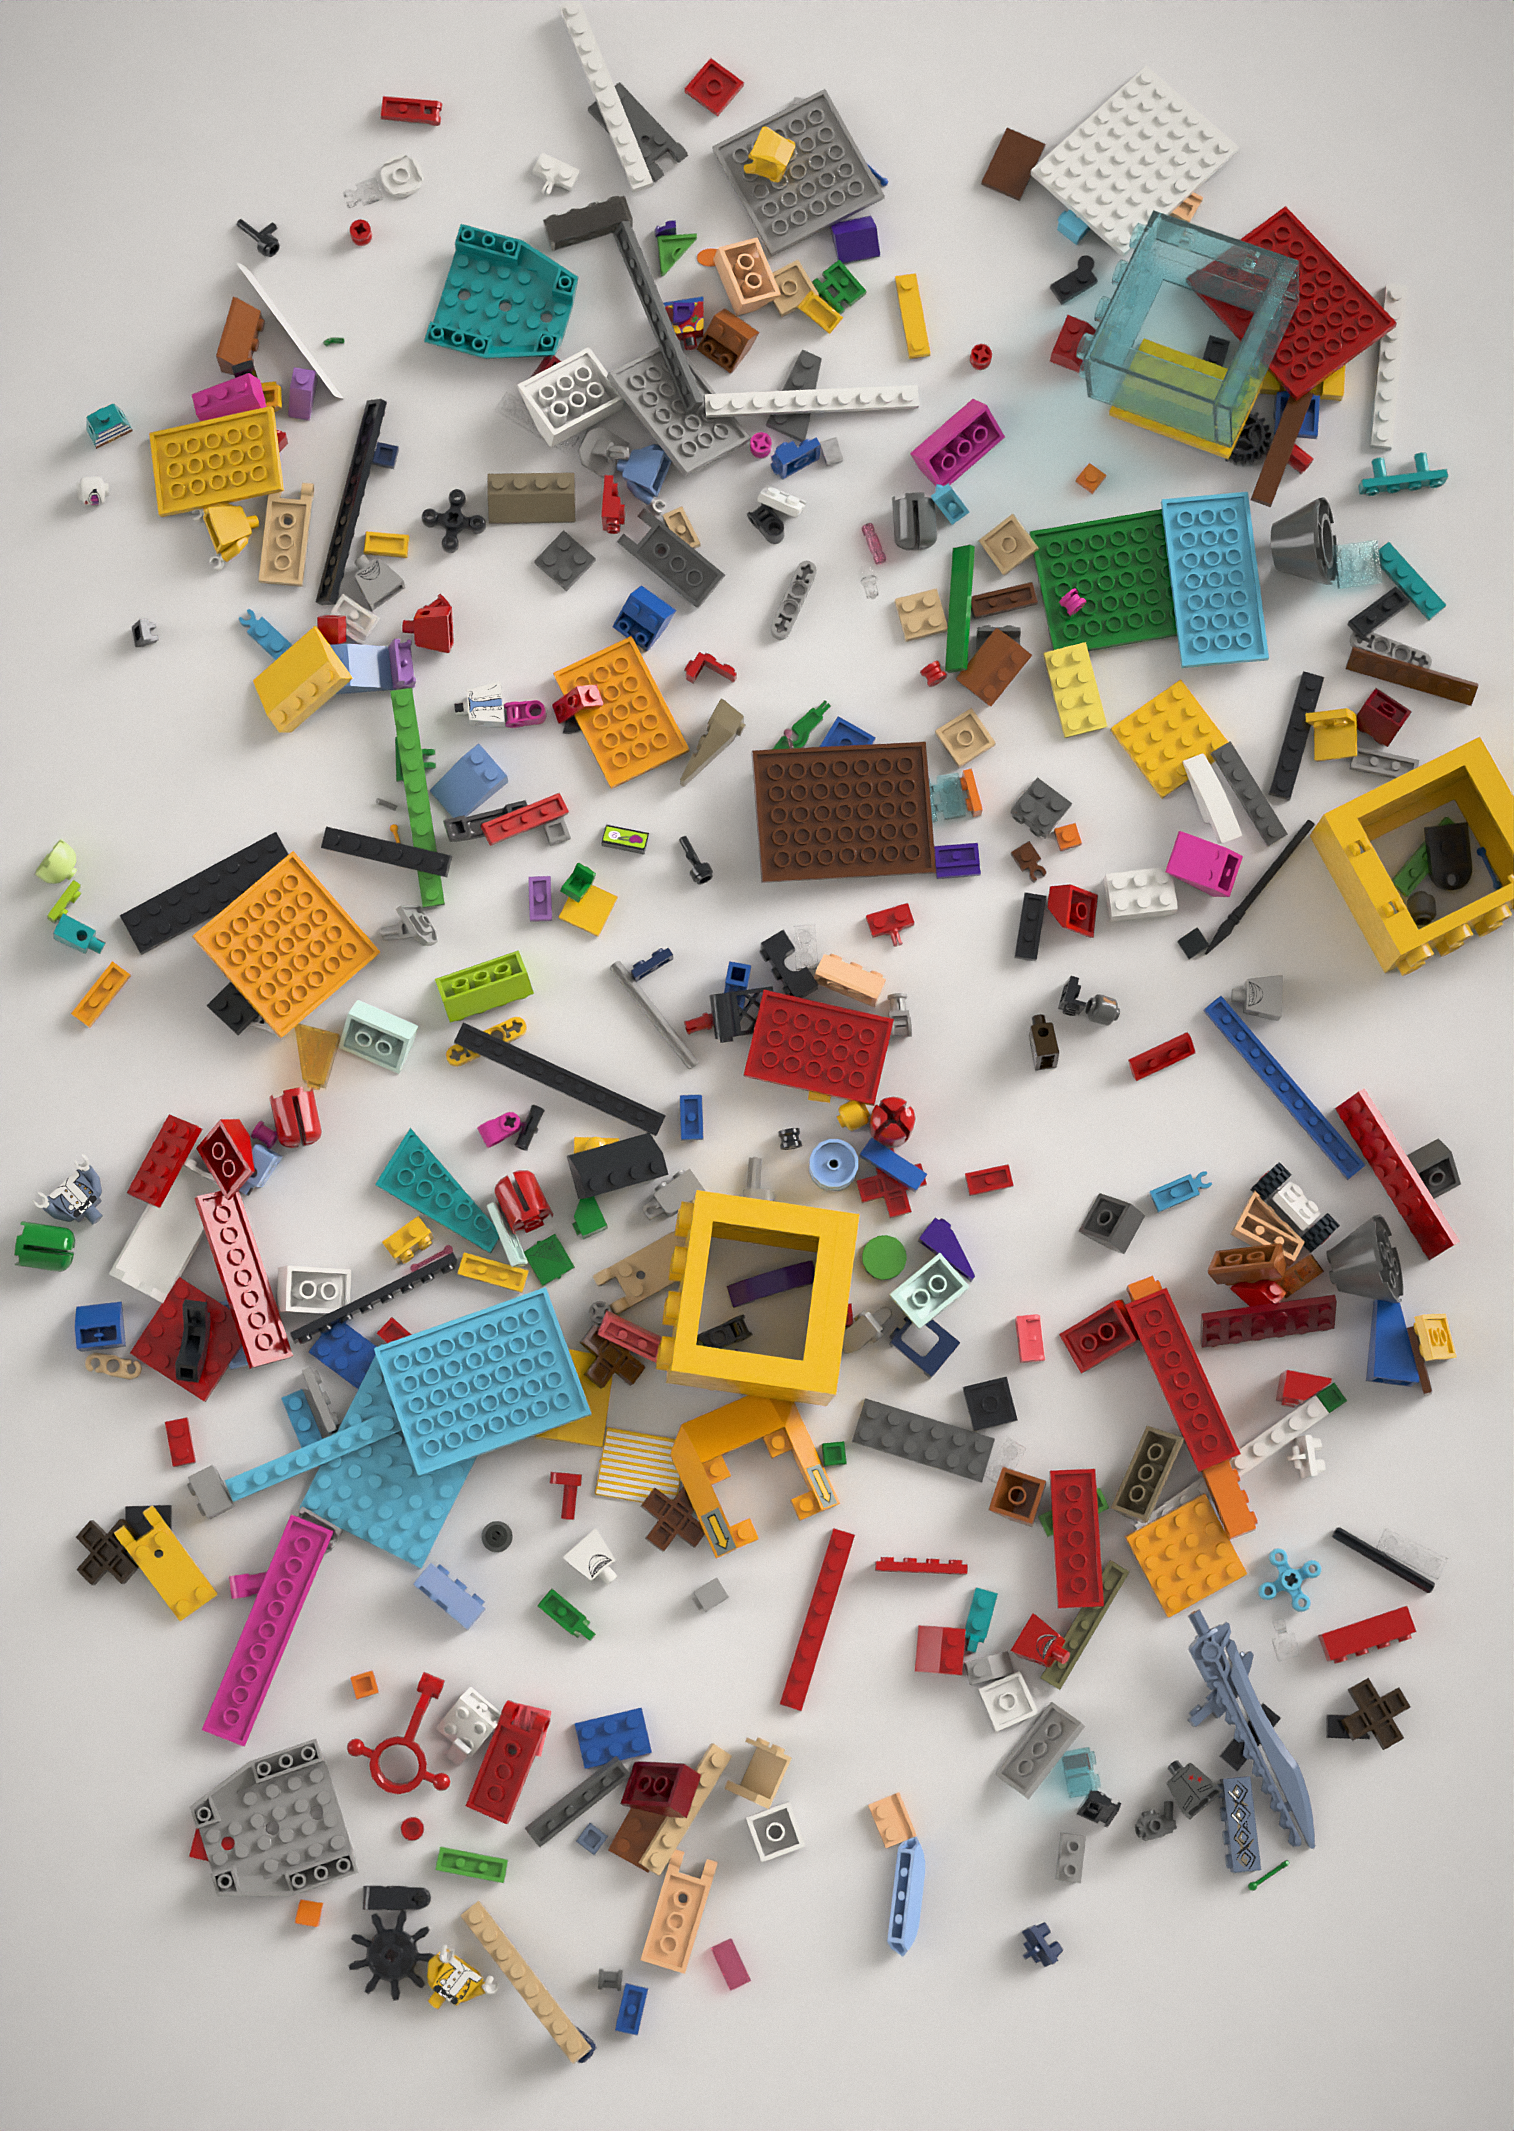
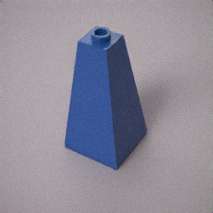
M1381 1300L1373 1301L1366 1381L1407 1387L1419 1383V1375L1400 1303H1390Z

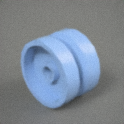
M828 1139L820 1142L813 1149L809 1160V1174L812 1181L819 1188L828 1192H836L847 1188L854 1181L858 1171V1156L855 1149L848 1142L840 1139ZM832 1162L837 1163L836 1168L830 1166Z

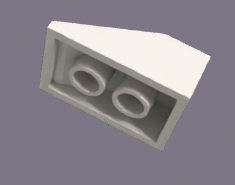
M300 1266L278 1267L276 1303L278 1311L280 1313L329 1314L349 1304L351 1270Z

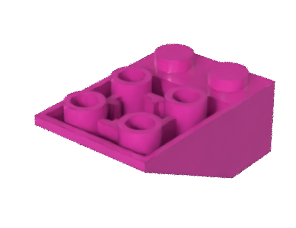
M1179 831L1165 872L1212 897H1230L1243 856L1226 847Z

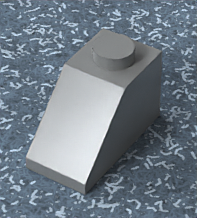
M1008 1651L964 1663L970 1685L1014 1673Z

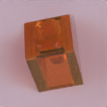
M1309 1254L1286 1270L1284 1276L1274 1280V1282L1287 1292L1284 1297L1288 1298L1322 1274L1324 1270L1313 1255Z

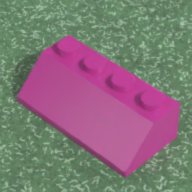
M972 399L910 454L919 470L935 486L936 484L945 486L948 483L951 485L1004 439L1005 436L988 406Z

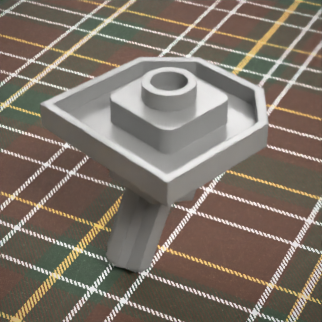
M600 427L586 432L577 451L582 466L604 478L605 475L614 476L619 459L630 457V449L628 448L630 443L604 427Z
M420 905L399 906L396 911L402 920L397 925L383 927L380 932L383 940L414 938L423 946H433L438 942L437 932Z

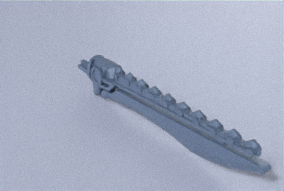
M1200 1609L1191 1612L1188 1617L1197 1636H1195V1640L1190 1644L1188 1650L1204 1681L1207 1682L1206 1686L1211 1690H1217L1216 1704L1220 1708L1226 1707L1224 1721L1229 1725H1235L1234 1739L1238 1742H1244L1243 1756L1247 1760L1253 1759L1254 1761L1252 1774L1263 1778L1261 1791L1266 1795H1272L1270 1808L1274 1812L1281 1813L1279 1826L1284 1830H1290L1288 1843L1293 1847L1302 1845L1301 1838L1288 1813L1292 1811L1307 1846L1314 1849L1316 1845L1313 1814L1303 1775L1298 1763L1275 1732L1259 1703L1238 1653L1236 1643L1229 1638L1231 1635L1230 1624L1225 1622L1223 1625H1217L1210 1629ZM1224 1648H1225V1650H1226V1652H1227V1655H1228V1657H1229V1660H1230V1662H1231V1668H1230L1229 1662H1228V1660H1227V1657H1226ZM1228 1672L1230 1680L1287 1800L1285 1803L1227 1681Z

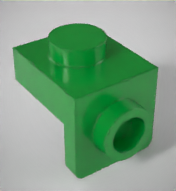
M577 863L573 873L562 885L560 892L579 903L592 887L596 873L589 867Z

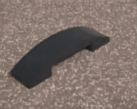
M523 800L507 804L501 809L468 817L463 815L444 820L443 823L449 841L458 842L485 837L481 829L483 823L527 806V802Z

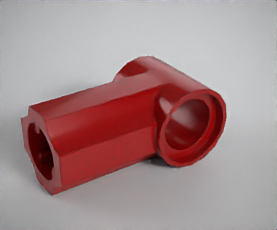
M1294 444L1288 464L1302 474L1310 466L1314 458Z

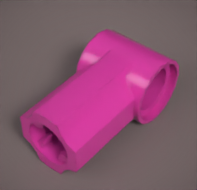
M267 1572L253 1575L248 1573L229 1576L231 1599L258 1594Z

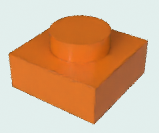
M1089 463L1077 477L1076 482L1093 494L1106 478V474Z
M1076 823L1054 829L1060 851L1082 844Z
M373 1670L350 1677L356 1699L379 1693Z

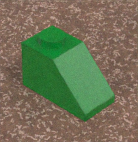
M595 1197L580 1199L574 1214L575 1222L572 1223L576 1235L581 1234L583 1239H586L608 1229Z

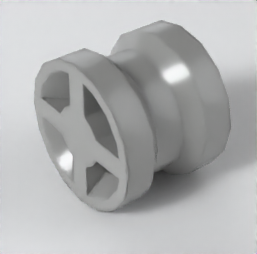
M603 1301L593 1303L589 1309L591 1321L596 1325H601L607 1311L611 1312L610 1306Z

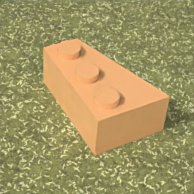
M1254 1191L1238 1218L1231 1235L1251 1246L1281 1243L1286 1265L1291 1266L1305 1242Z

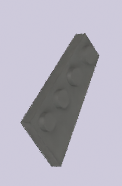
M802 349L782 391L815 390L822 358ZM811 413L770 415L766 422V427L803 442L806 440Z

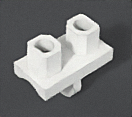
M1311 1435L1294 1438L1293 1456H1288L1287 1461H1294L1295 1469L1300 1471V1477H1313L1325 1471L1323 1459L1315 1460L1314 1451H1320L1322 1448L1321 1439L1312 1438Z

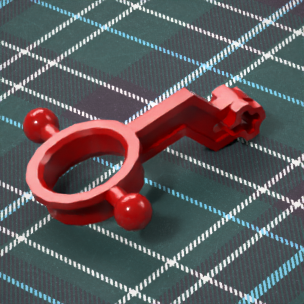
M423 1672L416 1690L422 1693L415 1707L404 1737L387 1738L378 1744L375 1750L365 1747L360 1739H352L348 1742L347 1751L351 1756L358 1757L363 1755L370 1758L371 1776L378 1787L386 1792L398 1795L408 1793L418 1787L422 1780L433 1783L434 1788L438 1791H445L449 1788L451 1781L447 1774L438 1773L435 1775L426 1771L427 1761L425 1753L414 1742L432 1698L438 1700L445 1680ZM403 1745L415 1753L419 1763L418 1773L415 1778L409 1782L395 1783L384 1776L380 1768V1757L389 1746Z

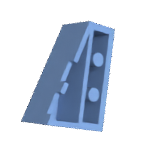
M430 1563L413 1585L469 1630L486 1610L482 1606L485 1601L475 1593L473 1596H470L465 1591L467 1586L458 1579L455 1581L451 1580L448 1577L450 1572L441 1564L436 1567Z

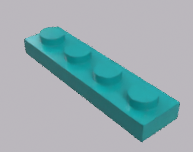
M1387 542L1372 555L1371 558L1428 621L1446 607L1442 599L1390 542Z

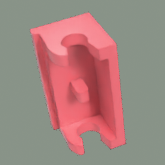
M1040 1315L1016 1316L1015 1324L1020 1363L1045 1361Z

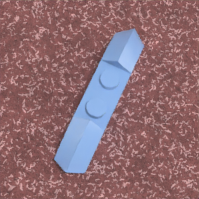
M917 1837L903 1841L898 1847L887 1942L890 1948L901 1956H904L911 1948L916 1938L920 1921L925 1877V1858Z

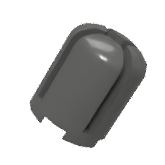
M924 492L905 493V498L897 500L893 496L892 507L896 545L904 550H913L915 546L913 508H915L918 550L933 546L937 540L936 511L933 499L931 497H924Z

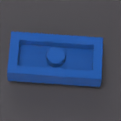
M680 1095L681 1141L703 1140L702 1095Z
M625 1984L615 2028L616 2031L638 2036L648 1988Z

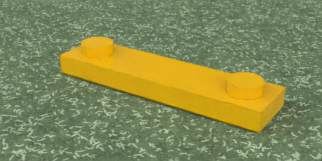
M916 273L895 276L909 359L930 356Z

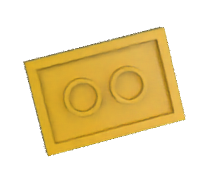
M1446 1314L1415 1316L1414 1330L1419 1335L1421 1343L1419 1350L1425 1361L1456 1358Z

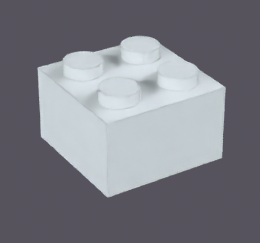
M790 1802L745 1817L761 1862L805 1847Z

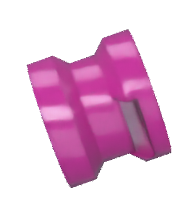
M758 432L751 437L750 451L753 456L765 458L770 454L772 445L770 436L766 433Z
M1074 588L1059 601V604L1065 606L1068 609L1067 613L1072 616L1087 601L1084 598H1080L1078 591Z

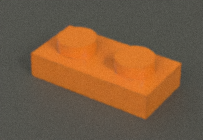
M972 768L963 770L962 778H959L962 791L966 790L967 798L965 799L967 811H971L973 817L980 816L983 808Z

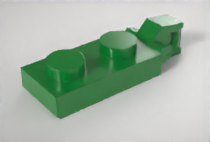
M552 1588L537 1605L572 1636L574 1635L578 1638L582 1634L589 1641L595 1637L596 1634L587 1627L591 1623L587 1617Z

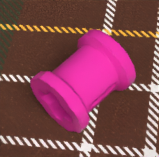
M260 1121L255 1126L250 1136L252 1139L256 1138L265 1143L268 1149H271L278 1140L277 1132L266 1127L263 1121Z

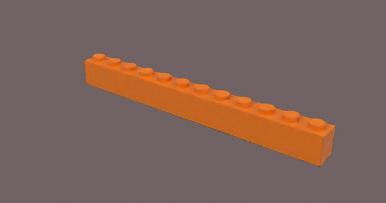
M1150 1276L1129 1284L1126 1290L1131 1302L1162 1290V1286L1159 1280L1155 1281L1154 1277ZM1230 1460L1203 1470L1201 1473L1229 1540L1255 1531V1525L1258 1524L1254 1511L1250 1512L1246 1503H1249L1246 1491L1241 1490L1239 1487L1240 1477L1236 1468L1232 1469Z

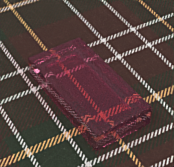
M732 1938L711 1947L730 1991L751 1981Z

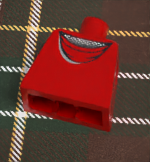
M1032 1613L1011 1649L1016 1656L1048 1668L1051 1667L1054 1660L1065 1664L1070 1656V1652L1062 1648L1065 1639L1034 1613Z

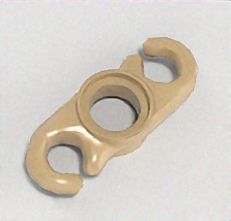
M93 1353L88 1355L85 1361V1366L90 1372L93 1371L91 1361L97 1358L100 1361V1365L95 1368L96 1373L102 1372L112 1377L134 1379L140 1375L142 1370L141 1364L138 1361H134L133 1364L136 1367V1371L132 1374L128 1373L127 1366L132 1361L130 1359L124 1360L115 1355ZM117 1360L120 1367L116 1372L108 1371L107 1364L109 1361Z

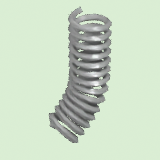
M376 799L377 805L389 807L394 811L398 807L383 799Z

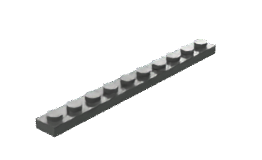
M622 221L613 233L684 409L687 415L695 414L703 403L702 395L698 390L695 378L687 363V358L682 351L679 339L675 334L672 322L668 317L665 305L661 300L657 286L647 266L635 232L629 221Z

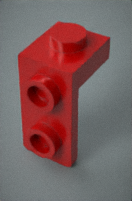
M699 652L694 661L690 660L684 670L686 672V680L693 684L704 666L732 682H735L737 679V673L732 666L718 663L716 658L709 653L703 654Z
M597 685L577 686L552 704L559 724L566 722L581 710L596 709L604 705Z

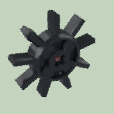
M401 1910L397 1917L396 1927L391 1929L384 1928L382 1919L377 1913L371 1915L377 1935L372 1940L359 1934H353L351 1940L356 1944L367 1948L366 1959L356 1960L348 1965L349 1970H358L368 1966L374 1974L373 1978L367 1983L364 1992L367 1994L371 1993L376 1988L379 1980L382 1979L390 1981L393 2001L399 2000V1980L405 1977H409L416 1986L422 1989L426 1984L423 1978L414 1971L417 1961L429 1962L435 1954L419 1953L416 1942L429 1933L430 1928L428 1926L421 1928L412 1936L405 1932L403 1928L407 1920V1911ZM391 1948H393L394 1952H398L395 1961L386 1956Z

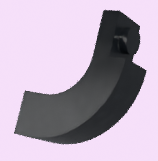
M185 1299L182 1305L183 1338L175 1362L176 1380L198 1383L208 1350L210 1313L207 1311V1302Z

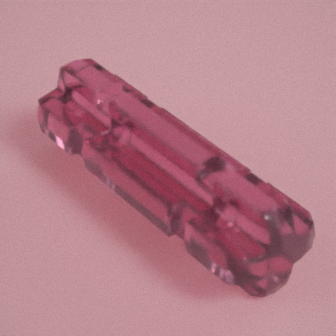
M867 523L863 525L862 532L866 536V542L873 555L875 564L879 565L886 562L885 553L882 552L883 548L877 533H875L873 524Z

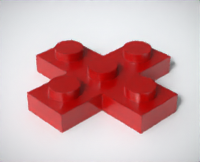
M921 1163L915 1164L916 1167L923 1171ZM875 1167L877 1175L856 1181L862 1203L884 1197L890 1219L912 1212L906 1193L910 1189ZM926 1179L923 1180L920 1187L927 1186Z

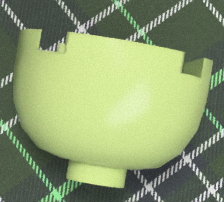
M60 839L54 845V850L46 855L35 873L41 880L51 884L61 883L65 878L70 880L77 871L74 868L76 864L74 850Z

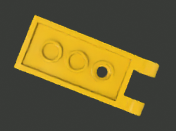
M152 1505L143 1511V1514L154 1527L136 1541L125 1526L115 1531L114 1534L181 1622L218 1594ZM158 1549L163 1551V1555L159 1558L154 1555V1552Z

